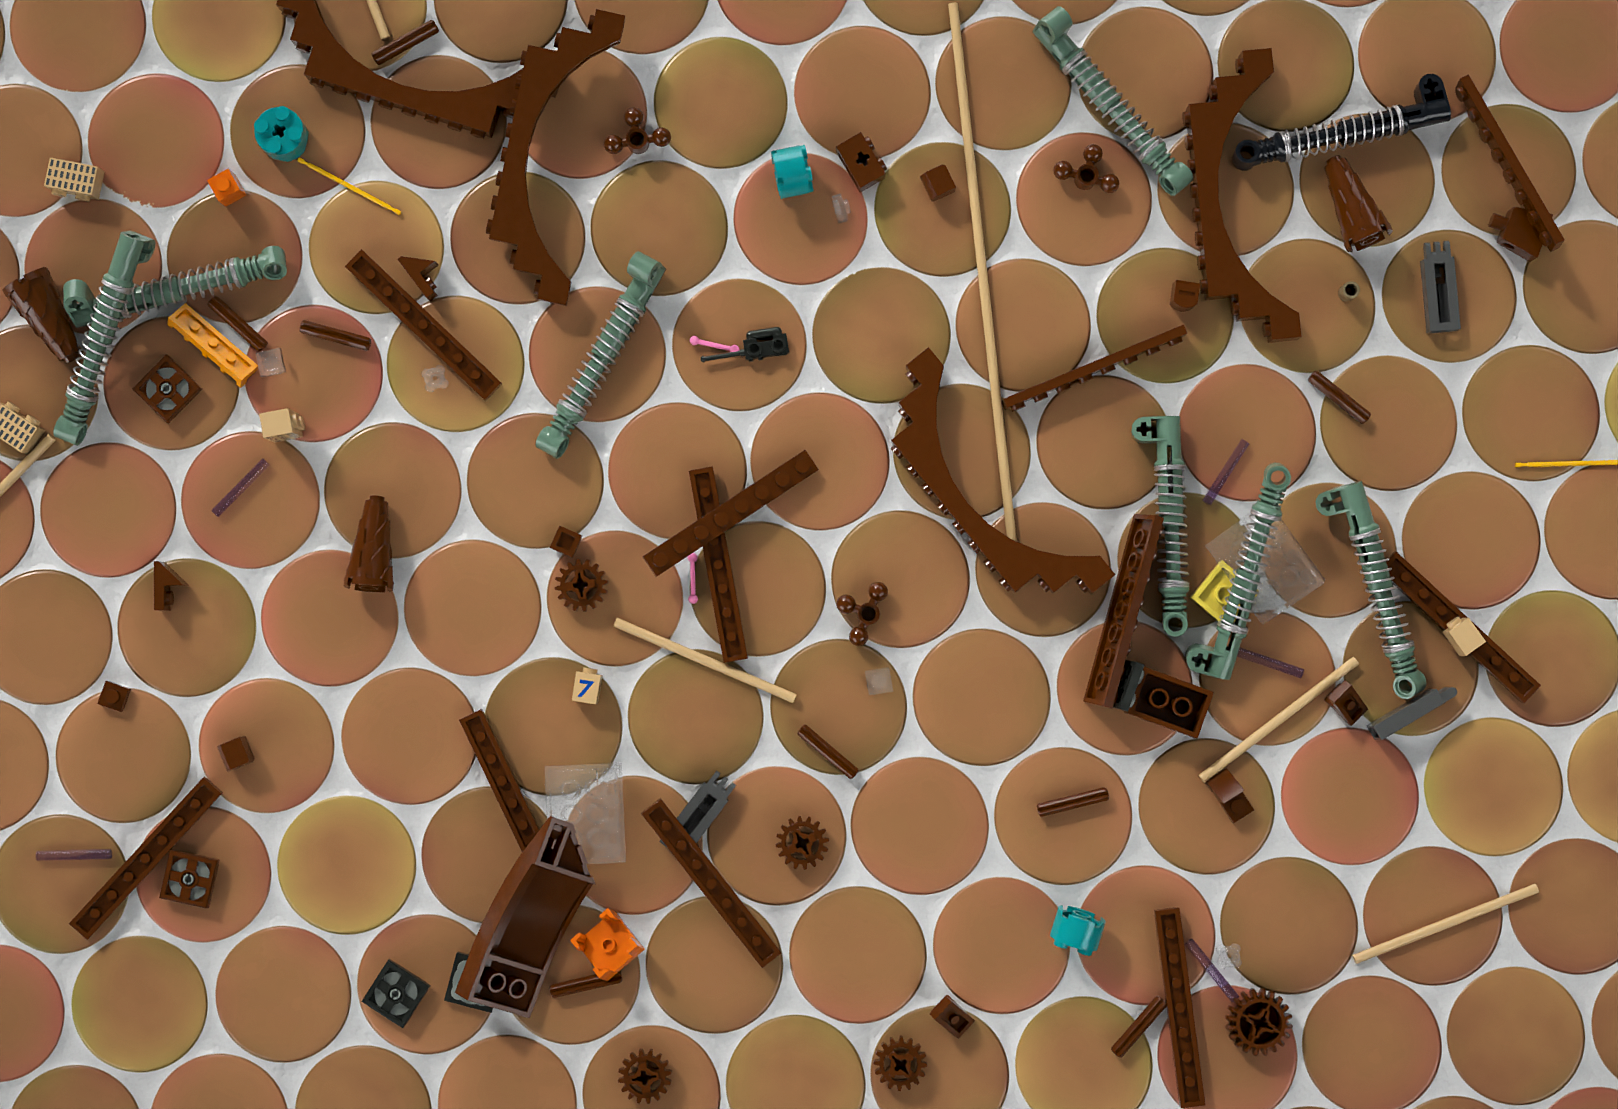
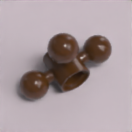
M632 107L624 115L625 122L631 126V129L626 134V138L621 139L618 135H609L604 141V148L610 154L619 153L623 147H628L635 154H642L649 148V143H654L659 147L667 146L671 141V134L668 129L660 127L655 129L653 134L647 135L645 130L640 128V124L644 119L643 112L639 108ZM635 136H642L644 138V142L639 146L631 144Z
M1090 144L1084 149L1083 156L1086 164L1080 166L1078 170L1073 169L1072 165L1067 161H1059L1054 166L1053 172L1056 178L1066 180L1073 177L1076 186L1081 190H1089L1095 184L1100 185L1101 189L1106 193H1114L1119 188V179L1114 174H1106L1103 177L1099 176L1098 169L1094 164L1102 159L1103 151L1096 144ZM1088 172L1092 175L1093 180L1091 182H1084L1080 174Z
M875 582L869 587L868 593L871 598L869 603H864L861 606L857 605L855 599L847 594L837 599L836 606L841 613H857L860 624L849 633V640L855 646L866 644L869 637L866 630L868 625L874 624L879 619L880 611L877 604L888 595L887 586L882 582ZM865 607H871L875 610L876 615L872 621H866L862 618L861 612Z

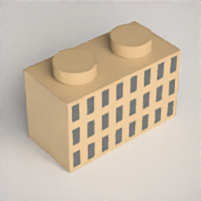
M50 158L44 186L52 191L51 194L66 197L67 194L76 195L75 199L90 202V198L99 200L105 171L97 166Z
M9 401L6 404L0 402V439L21 453L29 454L45 432L39 426L41 422L30 415L24 417L18 413L20 408Z
M286 408L259 414L263 438L276 443L303 437L302 431L305 430V423L303 417L299 416V413Z

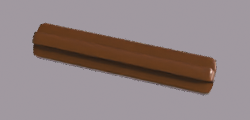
M430 20L372 52V57L376 64L381 65L437 34L439 29L435 22Z
M214 296L209 300L207 305L256 350L262 351L267 346L268 342L219 297Z
M303 320L300 326V332L306 335L368 351L371 346V339L362 335Z
M1314 371L1309 376L1308 382L1358 422L1363 424L1370 418L1371 413L1320 372Z
M803 725L799 729L798 736L849 779H853L859 771L858 768L810 727Z
M1103 787L1037 804V811L1039 816L1043 817L1109 800V794L1107 789Z
M619 971L609 981L602 980L594 974L550 985V993L552 998L618 984L622 982V974Z
M1156 996L1111 1047L1112 1052L1116 1056L1122 1058L1166 1008L1167 1003L1160 996Z

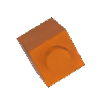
M226 169L207 180L216 198L225 207L247 195L237 176L230 169Z

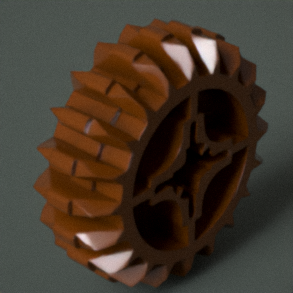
M1251 988L1249 997L1242 991L1241 996L1243 1000L1241 1001L1234 997L1233 1001L1237 1006L1235 1008L1230 1005L1227 1009L1233 1012V1015H1225V1019L1232 1021V1023L1225 1025V1028L1230 1031L1234 1030L1228 1036L1231 1040L1237 1039L1234 1043L1236 1047L1239 1048L1243 1045L1245 1053H1248L1252 1048L1254 1056H1257L1259 1049H1261L1262 1054L1265 1056L1268 1055V1047L1273 1052H1276V1043L1282 1047L1285 1045L1281 1038L1282 1036L1285 1038L1290 1037V1034L1285 1032V1029H1292L1293 1025L1286 1022V1020L1292 1018V1015L1284 1013L1289 1009V1006L1287 1004L1281 1005L1282 997L1278 996L1274 999L1275 993L1269 991L1266 995L1264 988H1260L1258 995L1256 990ZM1263 1002L1262 1006H1259L1254 1012L1244 1011L1254 1003ZM1270 1006L1276 1012L1277 1026L1269 1021L1270 1011L1268 1010ZM1249 1017L1253 1019L1261 1018L1264 1021V1023L1268 1026H1265L1263 1024H1258L1256 1026L1254 1021L1251 1020ZM1241 1018L1249 1023L1247 1038L1244 1037L1240 1028ZM1263 1032L1273 1033L1264 1040L1255 1041V1038H1259Z

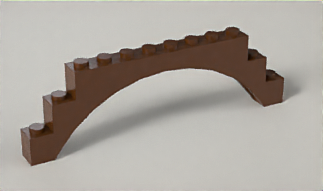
M277 0L276 5L282 11V15L296 19L290 40L296 46L295 49L307 54L311 51L304 75L313 86L323 88L326 85L332 87V91L341 95H346L348 92L356 95L355 98L363 102L369 103L370 100L379 102L378 105L385 109L392 110L393 107L402 109L401 113L407 116L415 117L416 114L424 116L425 121L433 124L443 122L448 124L447 127L452 130L461 132L462 129L471 131L470 134L480 139H484L485 136L492 138L500 111H503L502 114L512 119L514 117V114L510 113L512 100L518 97L519 90L515 89L517 75H522L523 68L513 75L489 85L461 91H428L404 86L377 75L355 60L336 41L324 22L316 0ZM558 89L555 91V93H554L551 97L556 98Z
M596 9L595 16L590 15L588 30H592L591 33L562 27L561 33H556L554 47L558 48L557 51L528 45L527 51H522L520 65H523L524 68L522 75H517L515 89L519 90L517 99H513L510 113L514 114L513 122L507 124L505 137L509 138L508 147H503L500 161L504 162L503 171H498L496 186H499L498 196L493 195L491 210L495 211L493 220L488 219L486 234H490L489 239L492 241L518 246L517 250H512L510 264H514L513 269L516 271L542 276L541 280H536L534 294H538L537 299L540 301L567 306L572 282L548 254L534 224L529 207L526 180L529 147L537 121L549 99L565 79L590 58L621 43L625 15Z
M1272 48L1244 50L1235 61L1236 73H1240V75L1216 77L1212 85L1209 86V97L1214 102L1189 104L1186 112H1183L1182 115L1184 127L1187 126L1188 136H1185V148L1190 150L1191 159L1187 161V167L1191 170L1194 178L1193 184H1190V196L1195 198V208L1192 209L1193 222H1197L1198 231L1195 232V244L1200 247V256H1197L1198 270H1202L1203 279L1200 280V293L1205 295V300L1234 298V301H1231V312L1233 316L1236 315V322L1265 319L1266 322H1263L1262 329L1268 343L1294 341L1302 337L1299 312L1272 296L1249 273L1232 246L1224 227L1219 203L1218 170L1223 145L1230 127L1245 101L1274 73Z
M929 347L906 365L908 372L905 375L913 385L918 383L920 386L898 403L901 408L898 412L906 422L911 420L912 423L891 440L894 446L890 449L899 460L903 457L909 464L906 466L907 470L914 478L920 477L924 482L921 487L929 497L934 495L938 499L939 503L937 506L945 516L948 514L952 516L955 520L952 523L955 529L961 535L965 533L970 538L969 546L976 554L979 552L983 554L986 558L983 561L986 567L992 573L996 570L1001 576L999 582L1007 592L1012 590L1015 593L1038 575L1040 578L1037 581L1045 592L1050 590L1053 594L1076 576L1078 578L1076 584L1084 593L1089 591L1092 594L1116 574L1101 556H1064L1039 551L1014 541L989 525L967 503L951 478L942 456L937 432V397L944 365Z

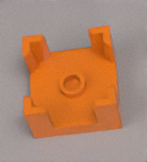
M607 908L599 915L603 919L588 933H578L570 940L576 949L582 951L593 964L595 974L605 981H609L645 950L615 911Z

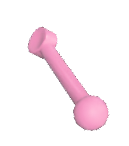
M697 336L690 338L692 345L701 344L730 352L739 351L737 345L726 346L701 340Z
M692 553L688 556L691 595L688 600L691 604H695L698 601L695 591V562L697 561V555Z

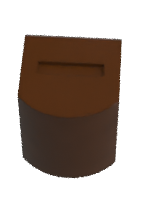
M942 164L920 176L932 202L955 192L956 186L946 165Z
M1176 280L1172 284L1170 306L1180 312L1193 309L1198 304L1200 283Z
M246 736L235 738L217 746L227 772L252 763L255 759Z

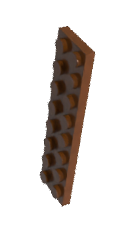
M1134 514L1083 702L1112 709L1113 704L1117 701L1119 682L1125 673L1124 664L1126 656L1131 651L1130 642L1132 634L1138 625V612L1144 603L1143 594L1145 586L1150 580L1151 564L1157 555V542L1163 532V517L1146 514Z

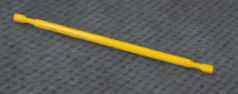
M298 158L297 161L299 163L307 165L316 172L380 206L392 210L395 214H401L400 210L394 209L389 204L306 162L304 159Z
M1618 460L1515 463V468L1524 466L1618 465Z

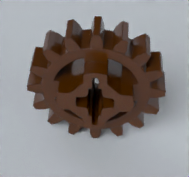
M576 559V565L574 566L571 562H567L569 569L560 568L563 576L555 578V580L560 582V586H556L555 590L562 592L558 599H566L565 607L573 604V611H577L579 606H581L583 612H587L588 605L595 609L596 600L599 602L604 601L600 597L601 593H608L606 589H603V585L608 584V581L601 578L606 574L605 571L598 572L599 565L596 563L591 567L590 560L588 559L584 564H582L580 559ZM584 569L591 571L596 579H589ZM575 571V577L571 582H566L568 576ZM581 578L583 582L588 583V586L584 587L583 593H581L580 589L576 588V584L580 583ZM597 588L595 595L589 599L588 594L592 589ZM573 591L576 593L579 602L573 600L567 592Z
M798 816L795 823L791 818L788 819L790 826L782 825L781 828L784 833H779L776 836L781 839V842L776 844L777 848H782V851L778 854L779 857H787L785 860L786 865L791 861L794 862V869L799 864H802L803 869L806 870L807 863H811L815 867V859L818 858L822 861L824 859L820 853L822 851L828 852V848L823 846V843L829 842V838L822 837L826 829L819 830L820 822L817 821L812 824L811 817L809 816L806 821H802V817ZM799 826L809 827L813 831L810 833L802 832ZM791 831L793 841L786 846V837ZM796 833L803 839L808 838L809 841L806 844L808 853L802 846H796L798 843V835ZM819 839L818 849L813 854L812 844ZM798 852L803 854L806 859H799L791 854Z
M900 1035L899 1041L895 1042L894 1038L890 1037V1044L887 1045L882 1042L883 1051L876 1050L875 1052L880 1057L873 1060L874 1065L880 1066L875 1070V1074H882L880 1082L888 1081L889 1089L893 1085H897L898 1091H901L902 1085H906V1088L910 1090L911 1082L918 1085L919 1080L917 1077L925 1076V1072L921 1068L927 1067V1062L921 1061V1059L925 1058L926 1054L925 1052H918L921 1045L918 1043L913 1046L912 1038L904 1042L903 1036ZM903 1047L907 1049L903 1052L896 1051L894 1048ZM887 1055L890 1059V1065L885 1070L884 1059ZM894 1057L900 1061L905 1059L906 1069L901 1066L896 1068ZM914 1057L917 1059L915 1071L911 1068V1061ZM896 1075H903V1076H905L906 1078H905V1079H895L894 1077H895Z
M642 1048L639 1050L638 1056L634 1052L630 1053L631 1060L624 1058L622 1063L626 1068H619L618 1072L624 1076L618 1079V1083L625 1084L621 1091L630 1092L629 1100L636 1096L637 1103L640 1104L642 1098H645L647 1104H650L651 1097L658 1101L660 1100L659 1092L667 1093V1088L664 1084H671V1079L666 1078V1076H669L672 1070L665 1069L669 1062L668 1060L661 1062V1053L655 1057L653 1056V1049H650L648 1054H645ZM648 1061L655 1063L658 1068L652 1067ZM638 1062V1069L629 1073L631 1066ZM642 1071H646L647 1075H651L648 1081H644L643 1077L639 1078ZM661 1079L659 1086L652 1090L653 1082ZM636 1084L641 1088L642 1092L635 1089L632 1085Z

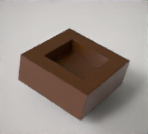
M559 525L550 548L573 558L582 535Z
M105 681L97 704L123 712L131 688L111 681Z

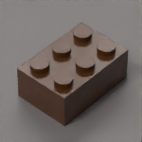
M1144 667V677L1135 690V702L1132 707H1129L1128 712L1124 711V713L1198 739L1214 692Z

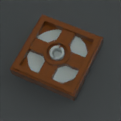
M167 354L132 388L166 423H170L203 389Z
M171 849L159 898L206 909L209 908L220 860Z

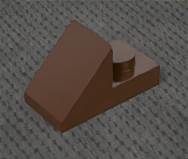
M403 256L398 258V261L429 301L436 298L438 295L434 289L437 286L429 276L425 278L424 276L439 264L432 260Z
M154 561V610L171 611L170 605L174 603L173 591H170V586L189 585L166 562Z
M1346 680L1339 683L1324 699L1350 726L1368 710L1353 686Z
M1227 768L1206 781L1232 823L1237 822L1254 811L1243 793L1244 789Z
M946 995L930 1013L934 1020L958 1039L975 1022L949 995Z

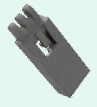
M1443 241V251H1441L1440 242H1433V252H1431L1430 242L1424 243V259L1420 261L1426 334L1458 331L1461 329L1455 260L1454 257H1451L1450 242ZM1443 267L1445 284H1436L1435 278L1441 277L1439 268Z
M1444 687L1439 691L1437 689H1427L1368 724L1367 728L1374 740H1383L1455 697L1457 689L1454 687Z
M718 771L714 773L708 783L704 782L677 817L678 821L696 843L729 801L727 797L736 786L732 782L727 790L724 789L723 786L728 781L726 777L719 784L715 782L721 774ZM708 794L709 797L703 804L709 807L713 800H715L716 802L713 804L710 810L707 813H705L701 809H699L698 806Z

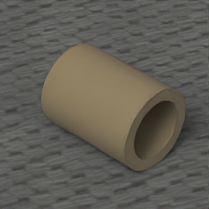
M1349 281L1339 288L1338 296L1342 301H1351L1358 296L1360 287L1356 282ZM1346 287L1352 290V296L1346 293Z

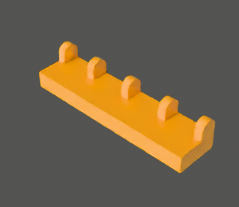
M186 303L168 317L167 325L170 328L174 327L180 332L186 342L194 344L202 351V355L205 358L209 357L220 367L222 373H227L237 381L236 385L240 388L257 371L258 365Z

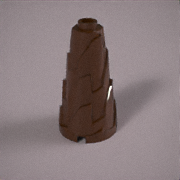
M1340 155L1328 159L1324 169L1329 182L1328 187L1334 201L1336 216L1342 230L1341 234L1346 251L1352 252L1351 246H1355L1356 250L1360 251L1385 239L1383 234L1385 231L1390 236L1393 232L1391 224L1387 221L1382 210H1379L1374 199L1368 194L1357 172L1353 171L1347 159L1341 158Z
M42 267L23 275L24 278L16 279L2 289L4 295L59 361L64 360L67 364L79 358L77 353L80 348L68 321L69 316L60 300V294L48 268Z
M372 495L369 500H365L362 518L359 521L350 562L344 578L345 588L350 589L352 583L355 584L354 590L385 593V586H387L389 592L393 591L388 502L384 501L385 497Z

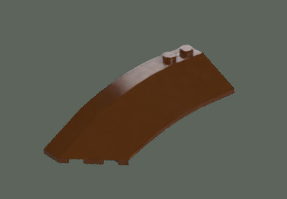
M550 816L518 857L505 878L482 922L455 990L456 994L467 1001L530 1018L544 978L563 935L592 885L595 884L594 878L590 875L586 864L588 862L581 845L578 844L575 836L576 831L572 823Z

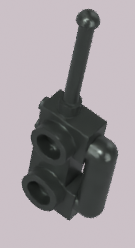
M780 327L749 331L746 333V340H743L744 349L705 357L703 355L701 356V362L705 363V361L736 356H745L746 360L752 362L754 361L753 359L763 360L765 357L789 354L786 333L782 334ZM773 337L771 341L757 342L759 339Z

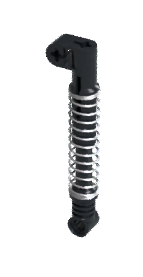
M1435 74L1424 75L1414 89L1416 104L1404 107L1400 104L1393 105L1391 108L1387 107L1386 111L1378 109L1377 113L1374 114L1369 111L1368 115L1365 116L1360 113L1358 117L1354 118L1351 115L1348 120H1344L1341 117L1340 121L1337 122V126L1332 119L1331 128H1327L1326 123L1323 121L1322 130H1318L1316 124L1312 125L1313 132H1309L1307 127L1304 126L1303 134L1300 135L1298 129L1295 128L1294 136L1290 137L1289 132L1286 130L1285 132L1275 133L1269 139L1265 138L1258 141L1243 140L1237 145L1232 156V162L1237 169L1247 171L1261 163L1265 164L1267 161L1288 162L1291 156L1297 160L1300 154L1306 158L1309 153L1314 156L1317 155L1319 150L1322 153H1326L1328 148L1335 151L1337 146L1344 149L1347 144L1353 147L1356 142L1362 145L1365 140L1371 143L1374 138L1380 141L1385 136L1389 139L1393 134L1402 136L1408 130L1450 121L1451 109L1443 81ZM1336 143L1334 149H1332L1329 145ZM1326 145V150L1323 151L1320 147ZM1317 147L1316 153H1313L1311 149ZM1308 150L1307 155H1304L1302 151ZM1248 152L1252 158L1245 159L1240 153ZM1298 152V156L1295 157L1293 153Z

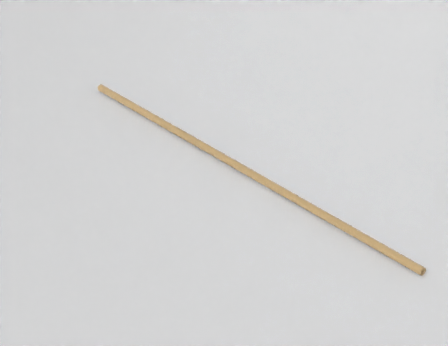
M954 2L949 3L948 7L1006 535L1010 539L1017 541L958 3Z

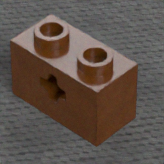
M861 132L836 146L838 157L860 193L885 179L886 173L884 171L887 170L881 157L876 158L872 150L875 147L868 136L864 138ZM859 157L863 160L867 159L866 166L862 163L858 164Z

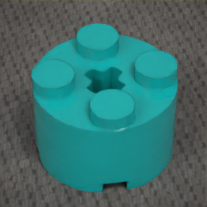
M285 106L270 108L263 112L255 121L254 133L256 141L270 158L289 162L297 159L304 153L308 141V131L305 124L294 111ZM283 131L284 136L280 138L279 133Z
M805 145L771 151L780 199L814 192L812 172L807 163L808 157Z
M1060 905L1057 909L1050 936L1054 939L1053 944L1060 948L1067 949L1070 946L1077 948V952L1083 955L1092 956V952L1098 949L1106 920L1101 917L1100 921L1094 919V913L1073 906H1068L1067 910H1063V905Z

